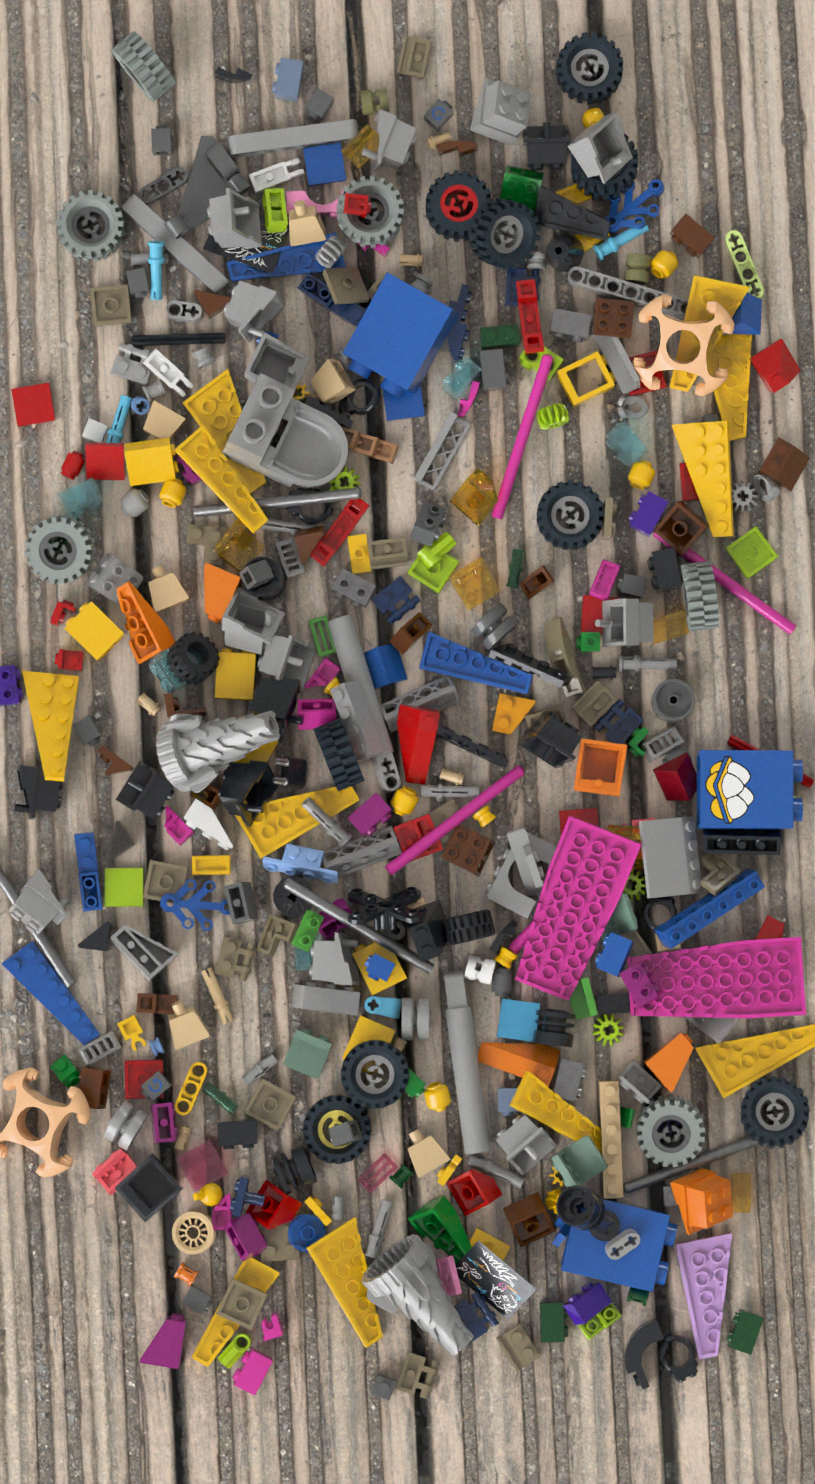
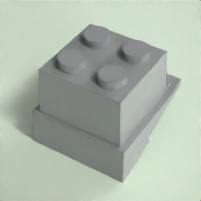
M485 78L478 105L474 111L470 131L510 145L518 139L519 133L528 125L531 92L500 80L495 82Z
M381 109L372 120L371 140H373V151L364 148L361 155L372 159V171H375L380 164L397 170L400 166H404L409 158L410 152H408V148L410 149L417 138V135L414 134L416 128L396 119V115Z
M616 112L608 114L600 121L590 125L568 145V148L587 177L599 175L603 184L633 158L623 134L624 129Z
M226 188V195L209 199L210 206L207 207L208 216L211 218V224L208 225L209 233L213 235L215 242H218L221 248L243 246L244 249L263 247L259 203L249 197L242 196L231 188Z
M239 281L238 285H235L232 290L230 303L227 302L225 305L224 316L231 325L239 328L237 331L246 342L250 343L255 336L262 338L265 331L261 329L268 321H272L283 309L285 302L274 290L261 285L257 287Z
M264 333L245 371V378L255 384L260 373L288 387L296 389L310 358L269 334Z
M237 588L222 616L225 645L261 655L264 650V642L269 645L271 644L285 613L259 600L257 596L250 592Z
M627 598L602 601V619H597L595 626L603 627V647L639 645V642H654L653 603L639 602V599Z
M275 635L270 645L264 642L263 648L265 652L258 661L259 671L276 680H282L283 677L298 679L301 681V691H303L317 648L292 635H289L288 638Z
M38 869L19 891L20 895L8 911L11 912L10 915L15 920H21L25 923V927L30 932L39 934L51 920L58 926L67 916L64 908L68 905L69 901L62 898L59 902L50 890L52 886Z
M334 932V941H314V945H311L313 964H310L309 968L312 980L329 981L341 985H360L361 981L357 963H353L350 947H358V940L348 939L347 933Z
M519 1115L511 1122L513 1125L509 1129L505 1127L497 1134L499 1138L496 1141L508 1155L506 1159L523 1176L557 1145L542 1127L538 1129L526 1115L523 1117Z

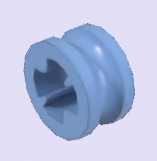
M137 396L131 401V409L135 413L144 415L149 411V401L144 397ZM143 403L144 407H140L139 410V408L136 407L137 404Z
M158 1037L154 1041L149 1040L155 1056H158L159 1052L165 1053Z

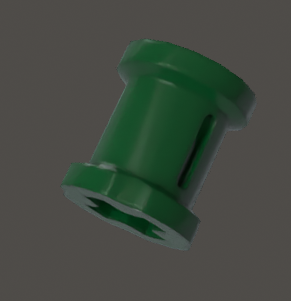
M403 1163L400 1164L401 1167L394 1175L389 1176L401 1189L410 1176L413 1177L415 1175Z
M630 1287L627 1301L642 1303L643 1306H646L649 1291Z

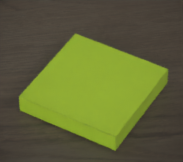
M756 526L725 548L746 579H749L779 557Z
M446 553L436 565L429 569L417 556L407 574L439 594L460 561Z
M105 868V907H144V868Z

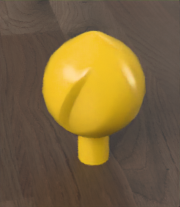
M590 108L584 112L582 124L585 130L604 117L600 108Z
M208 1183L198 1193L193 1194L195 1201L201 1200L207 1206L217 1205L223 1197L221 1187L215 1183Z

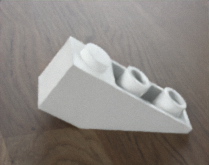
M195 799L184 816V819L187 820L185 824L194 830L196 827L203 830L202 835L210 840L214 837L219 841L218 845L225 850H228V848L234 849L231 840L213 809Z

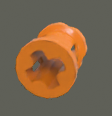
M182 1262L174 1277L180 1278L191 1287L199 1272L191 1270Z

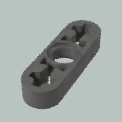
M177 167L142 187L138 193L139 199L146 205H151L182 187L189 179L187 170ZM176 173H184L185 175L183 176V180L180 181V179H176L174 181L175 185L172 186L169 177L171 176L173 180L177 177ZM160 182H168L169 188L166 191L159 190L158 185ZM155 186V189L159 195L156 196L154 192L150 195V200H148L147 198L143 199L144 192L147 191L148 194L153 192L152 187Z

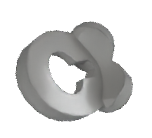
M624 394L618 401V413L623 419H639L647 413V403L640 397H628ZM636 402L642 406V410L639 413H634L632 410L624 408L625 405H632Z
M759 473L753 477V488L757 489L755 492L761 497L762 501L772 502L774 498L779 496L780 489L777 486H773L771 480L765 474ZM761 479L766 483L767 492L760 486Z

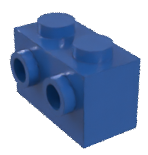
M613 932L610 935L607 934L603 941L604 950L602 953L599 952L595 963H597L596 968L620 977L619 973L623 971L634 941Z
M374 954L373 957L369 955L364 966L367 967L366 971L369 972L368 977L376 981L381 978L387 982L395 964Z

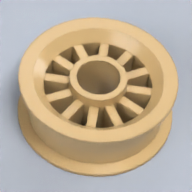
M189 1211L179 1216L174 1222L172 1238L177 1248L182 1252L199 1254L213 1245L216 1238V1230H214L212 1218L202 1211ZM192 1227H195L199 1232L196 1238L190 1235Z

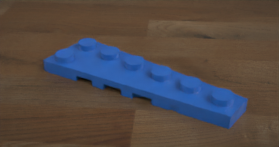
M337 233L326 235V240L292 247L287 245L243 257V259L250 260L281 252L272 274L235 260L226 262L231 282L321 273L327 268L319 264L316 260V254L331 236L335 235L337 237ZM343 255L331 268H346Z
M428 632L419 666L421 670L527 695L530 693L534 677L431 632Z
M34 941L2 963L84 1046L100 1035Z

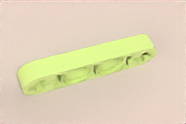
M732 230L727 233L725 244L741 284L747 286L746 284L756 280L757 283L753 285L756 290H760L757 298L761 299L764 289L740 232ZM731 235L738 237L736 244L738 247L742 245V248L732 251V249H735V245L733 242H729ZM743 252L746 255V260L738 262L735 258L736 253ZM744 270H751L753 277L745 279L742 275ZM751 284L749 285L750 289L748 290V293L752 291Z

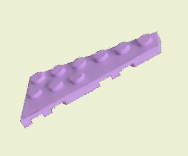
M732 1233L675 1244L698 1359L718 1356Z

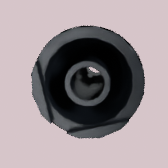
M559 234L553 237L547 245V260L554 269L568 272L571 268L578 267L581 264L584 255L583 245L577 237L571 234Z

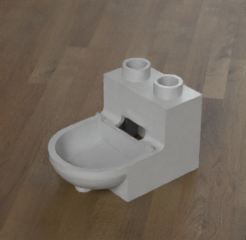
M260 373L222 454L289 488L293 483L303 487H317L332 481L343 469L348 456V443L343 429L327 414L294 399L292 396L295 389ZM281 419H284L288 423L276 448L270 445V442L279 429Z

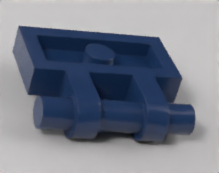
M526 268L507 269L505 306L518 307L516 281L535 279L537 301L540 300V294H538V287L541 284L540 270L532 269V276H526Z
M399 576L371 599L382 614L388 610L392 613L387 618L390 624L396 620H401L402 616L409 610L412 611L416 608L415 605L421 600L417 595L412 599L407 596L413 590L402 576ZM403 600L405 604L396 610L394 605Z
M620 699L609 708L610 710L603 717L601 716L597 720L598 723L594 727L598 732L604 727L609 731L604 737L611 743L623 744L644 720L630 707L624 713L621 708L625 703ZM616 714L620 718L614 725H612L609 723V721Z
M478 1291L471 1294L475 1301L472 1304L465 1298L454 1306L460 1315L461 1321L474 1335V1338L471 1340L472 1342L488 1331L484 1325L486 1322L489 1321L492 1327L499 1324L495 1318L496 1314L489 1309L485 1303L486 1299L484 1296L481 1297ZM477 1307H479L485 1315L481 1319L474 1310Z

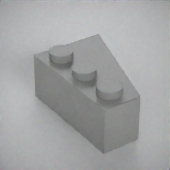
M126 924L110 938V941L149 982L178 956V953L174 950L172 951Z
M306 982V986L294 984L293 1008L358 1015L360 992H354L352 987L343 986V990H337L336 985L325 984L324 988L317 987L318 983Z

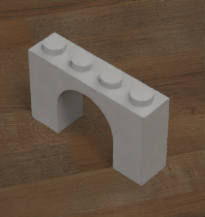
M527 832L532 850L537 851L539 861L550 866L557 847ZM507 848L502 856V859L505 860L502 867L498 865L493 874L496 877L494 883L489 882L484 893L488 894L487 899L528 919L536 901L517 892L511 886L508 873L515 858L512 849Z

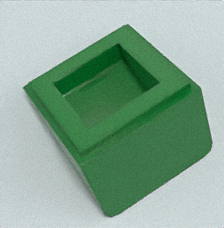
M620 1107L621 1127L631 1128L634 1109Z

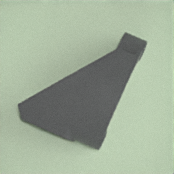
M201 136L178 214L164 224L175 239L182 237L210 219L207 212V207L210 206L209 199L226 195V188H231L241 195L251 188L250 184L240 173L235 162L213 136Z

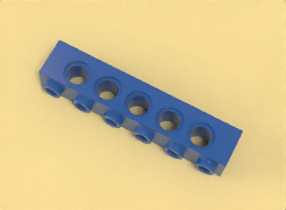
M747 868L717 895L707 894L655 928L654 931L662 945L672 949L765 888L757 871Z

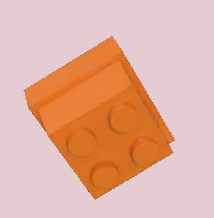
M581 739L573 790L619 797L627 745Z
M701 1168L670 1182L687 1234L690 1235L701 1229L710 1228L733 1217L731 1180L717 1176L715 1171Z

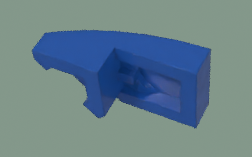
M560 1217L554 1223L556 1227L560 1228L552 1242L556 1247L561 1245L570 1229V1226L563 1222Z

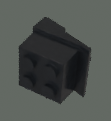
M546 122L543 123V126H527L522 130L523 145H526L527 168H531V171H541L543 167H550V170H562L566 166L567 144L570 141L568 125L550 126V123Z
M283 677L282 680L262 678L260 684L256 686L253 700L249 703L248 710L250 714L254 713V715L268 711H273L276 714L275 719L278 723L280 734L278 742L281 743L289 723L302 725L304 721L303 717L293 716L297 706L298 694L301 691V681L298 679Z
M550 711L549 714L542 713L531 730H526L518 745L557 769L565 763L575 760L576 757L572 753L582 736L578 734L579 730L568 722L562 724L563 719Z
M250 760L249 763H229L230 766L223 773L224 781L222 787L219 788V798L229 814L242 816L246 825L251 827L258 814L264 812L265 802L270 801L279 784L273 783V781L277 780H273L275 775L268 762Z
M139 761L116 800L134 812L137 809L154 819L155 816L160 817L165 808L162 806L166 799L169 801L175 791L172 789L174 786L157 775L159 773L157 770Z
M19 765L17 767L20 790L24 791L26 805L15 804L14 811L28 813L29 820L35 819L36 812H56L61 806V797H58V793L63 788V782L45 780L43 770H39L38 767Z
M151 1154L115 1187L144 1222H147L184 1189L154 1154Z

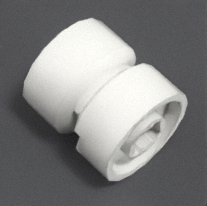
M470 954L464 978L473 981L477 978L479 982L490 985L496 961L486 958L481 960L479 956ZM475 967H481L480 972L476 971Z

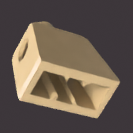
M304 200L296 201L294 203L295 209L289 211L291 247L326 240V228L316 207H306Z
M327 359L311 379L315 392L310 396L317 398L319 403L322 401L323 403L334 404L355 391L356 388L340 361Z
M153 401L143 430L149 434L147 440L170 437L171 441L187 421L183 416Z
M162 565L152 569L155 580L148 582L153 607L157 614L190 601L173 572L166 575Z
M182 1000L172 1004L175 1013L169 1015L168 1018L175 1050L210 1037L207 1026L194 1006L185 1009Z
M419 1129L408 1134L414 1144L407 1149L418 1178L451 1160L432 1135L424 1138Z

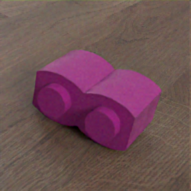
M343 898L333 902L334 905L349 914L353 912ZM323 911L318 913L324 916L318 931L325 940L333 938L335 936L334 932L338 933L341 928L347 927V925Z

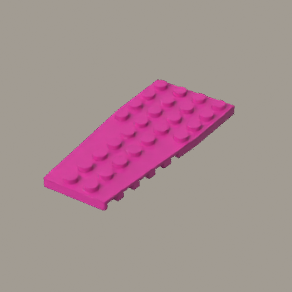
M569 815L546 874L515 980L564 1000H570L622 895L641 843Z
M801 937L743 940L627 958L628 968L639 962L642 966L646 964L651 973L648 977L652 983L656 982L661 991L658 993L660 998L640 1009L629 992L630 1013L632 1016L749 1019L806 1015Z

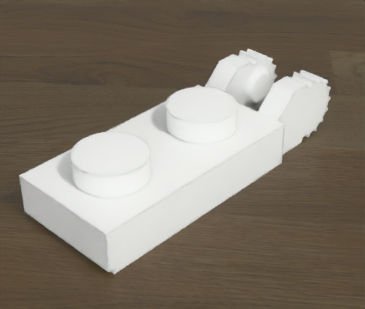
M299 158L287 162L283 161L249 174L255 193L302 176L304 174L303 169H298L291 173L287 170V168L298 165L300 163Z
M154 349L143 362L146 367L168 387L173 388L181 397H184L186 394L176 385L179 380L188 388L194 386L157 349Z

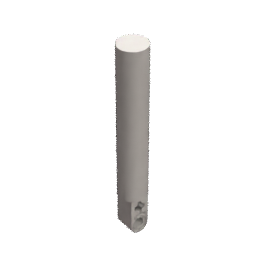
M352 614L341 616L328 621L327 624L345 682L358 680L385 752L370 759L372 760L381 790L390 793L398 789L401 784L392 754L394 750ZM381 763H387L388 766L382 767ZM387 778H390V779L393 780V782H394L393 788H390V787L387 785V783H386Z
M463 970L443 972L448 1010H445L464 1152L465 1154L491 1151L471 1007L467 1006Z

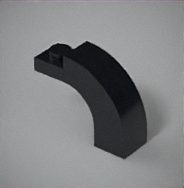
M656 1319L638 1327L630 1336L625 1348L624 1362L628 1374L636 1373L633 1375L636 1385H641L642 1389L650 1387L641 1365L642 1354L650 1344L664 1339Z

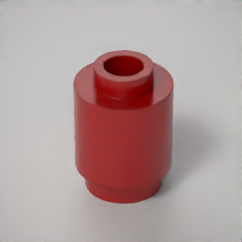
M74 450L72 453L68 452L61 466L62 471L60 474L71 480L78 477L85 463L84 455Z

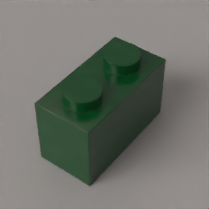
M518 324L480 328L482 351L519 347Z
M563 1301L540 1302L541 1343L565 1342L564 1337H568V1325H564V1318H568V1313L563 1306Z
M740 1309L739 1313L735 1312L732 1323L735 1324L733 1331L729 1330L726 1337L727 1346L751 1355L764 1318Z

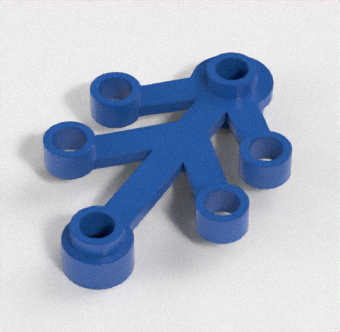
M659 179L652 180L649 183V188L632 201L635 189V182H633L632 187L627 188L624 209L619 213L620 193L619 197L615 200L612 199L613 195H610V214L605 218L610 221L615 220L616 222L615 224H610L609 232H617L621 227L643 229L645 227L643 217L637 216L634 220H627L625 218L628 215H650L651 217H657L660 214V210L656 204H652L649 207L639 206L652 195H662L664 192L663 182ZM659 184V187L653 188V185ZM652 209H657L655 213L650 212ZM642 221V224L637 225L636 222Z
M193 879L187 880L184 886L175 894L167 893L162 896L160 900L161 908L165 912H173L182 923L184 929H191L194 926V921L191 918H187L180 908H187L205 931L212 929L213 922L210 919H206L199 909L219 910L223 915L230 914V911L224 909V905L228 903L227 899L220 903L199 901L208 892L215 890L216 885L213 881H206L203 887L188 900L180 899L188 891L196 888L197 884ZM189 881L194 884L192 889L187 887ZM207 883L213 885L212 890L206 888ZM168 899L173 901L172 906L167 905ZM186 920L191 922L190 927L185 926L184 922ZM205 921H208L210 923V927L208 929L204 927Z

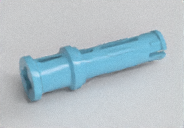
M647 225L643 229L629 228L615 237H608L606 241L599 245H593V250L601 261L606 255L612 252L616 253L619 250L618 247L648 232L649 228Z
M149 241L150 257L148 262L151 264L150 299L162 300V264L165 262L163 257L165 242Z
M121 395L112 427L107 431L106 443H120V440L123 439L122 431L131 401L133 400L132 398Z

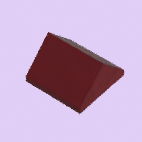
M687 752L653 769L667 801L691 800L697 790V773Z

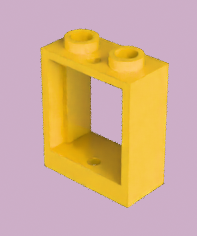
M598 351L558 370L556 373L573 408L613 389L615 386L614 382H616L612 371L608 372L606 368L608 363L604 355H600ZM596 360L607 384L578 397L567 373Z

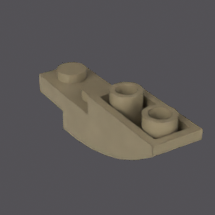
M562 617L545 622L544 633L551 666L554 669L563 670L567 676L572 678L569 685L563 687L566 697L584 692L586 689L572 655L575 651Z

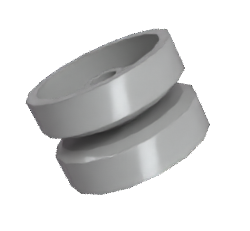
M402 998V1040H412L413 1028H417L419 1040H429V1028H431L429 998H419L417 1000V1010H413L412 998Z
M124 1101L110 1120L103 1137L112 1142L121 1133L118 1146L127 1151L146 1121L148 1114L140 1109L130 1118L134 1105Z

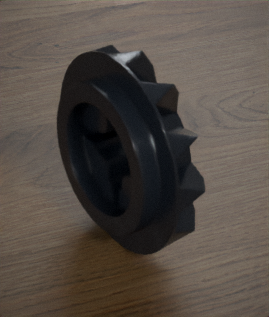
M605 1210L603 1220L606 1223L613 1222V1224L607 1227V1234L603 1228L596 1229L595 1227L590 1230L592 1236L600 1241L613 1239L620 1230V1221L616 1214Z

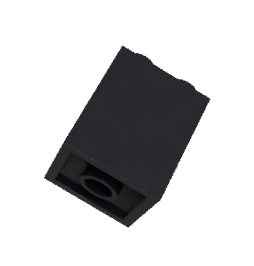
M440 900L414 908L422 913V921L407 923L421 962L439 956L448 942L443 922L446 920Z

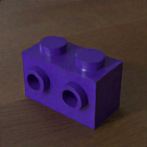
M648 491L646 495H641L637 503L640 507L637 512L633 510L628 521L631 522L629 527L650 537L668 501Z
M15 665L0 667V707L21 704V699H23V690L18 685V681L21 680L20 669H16Z
M589 1282L581 1288L582 1291L580 1293L571 1295L568 1298V1302L563 1305L575 1325L585 1324L612 1303L601 1283L592 1284Z

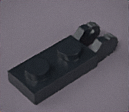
M311 396L303 398L302 403L327 414L340 426L352 427L354 421L349 419V415L343 412H339V414L334 412L333 407L325 403L321 405L317 398Z

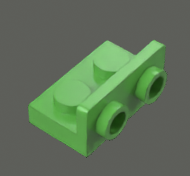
M306 910L292 945L309 952L324 916L311 910Z

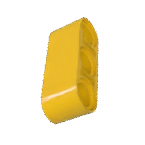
M196 1062L189 1069L174 1106L175 1111L179 1115L189 1114L194 1107L208 1074V1067L203 1062ZM201 1065L204 1068L202 1076L195 1075V1066ZM189 1083L196 1085L197 1089L194 1094H189L186 1091V1086ZM181 1101H186L189 1104V1109L186 1112H182L179 1109Z

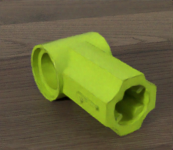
M446 531L438 540L433 542L432 546L426 545L417 555L430 569L457 543Z
M240 1332L217 1359L230 1369L252 1345V1336L248 1332ZM239 1337H245L247 1339V1346H241L239 1344Z

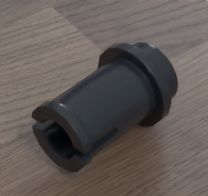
M612 665L610 667H593V679L610 678L612 680V678H616V667H612Z

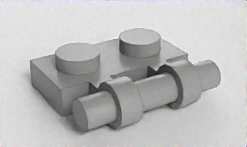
M120 343L118 350L125 352L124 357L116 355L111 374L147 386L152 371L143 362L151 354L150 350L138 349L129 343L127 345ZM131 355L141 357V361L130 360Z

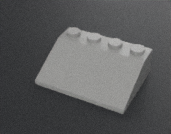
M694 816L639 821L647 899L703 893Z

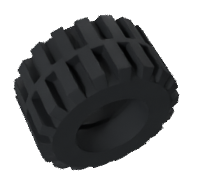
M196 632L186 633L169 648L166 656L169 658L167 660V665H170L168 669L170 672L173 671V676L175 678L178 677L180 682L186 681L188 685L192 683L197 685L205 681L218 667L220 656L217 654L219 651L215 649V643L209 641L210 638L208 636L203 637L202 633L197 635ZM187 652L194 655L199 664L192 662Z
M487 909L447 918L443 921L450 945L490 937L496 933L491 911Z

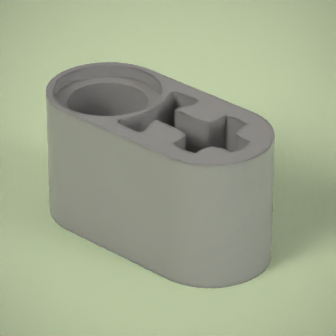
M173 300L166 306L167 315L173 321L198 323L203 318L202 309L197 303ZM172 307H179L180 312L177 315L170 313ZM193 309H196L198 314L192 317L191 313L187 312H193Z

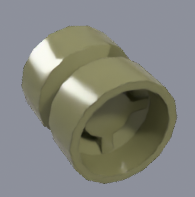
M379 88L375 92H372L371 89L360 91L363 115H372L380 109L389 112L387 88ZM379 97L380 105L374 106V98Z
M638 253L627 254L626 266L629 269L625 270L624 280L638 285H647L649 282V272L646 270L650 267L651 256Z

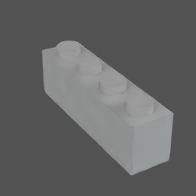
M358 680L342 683L330 689L357 761L370 759L385 752Z

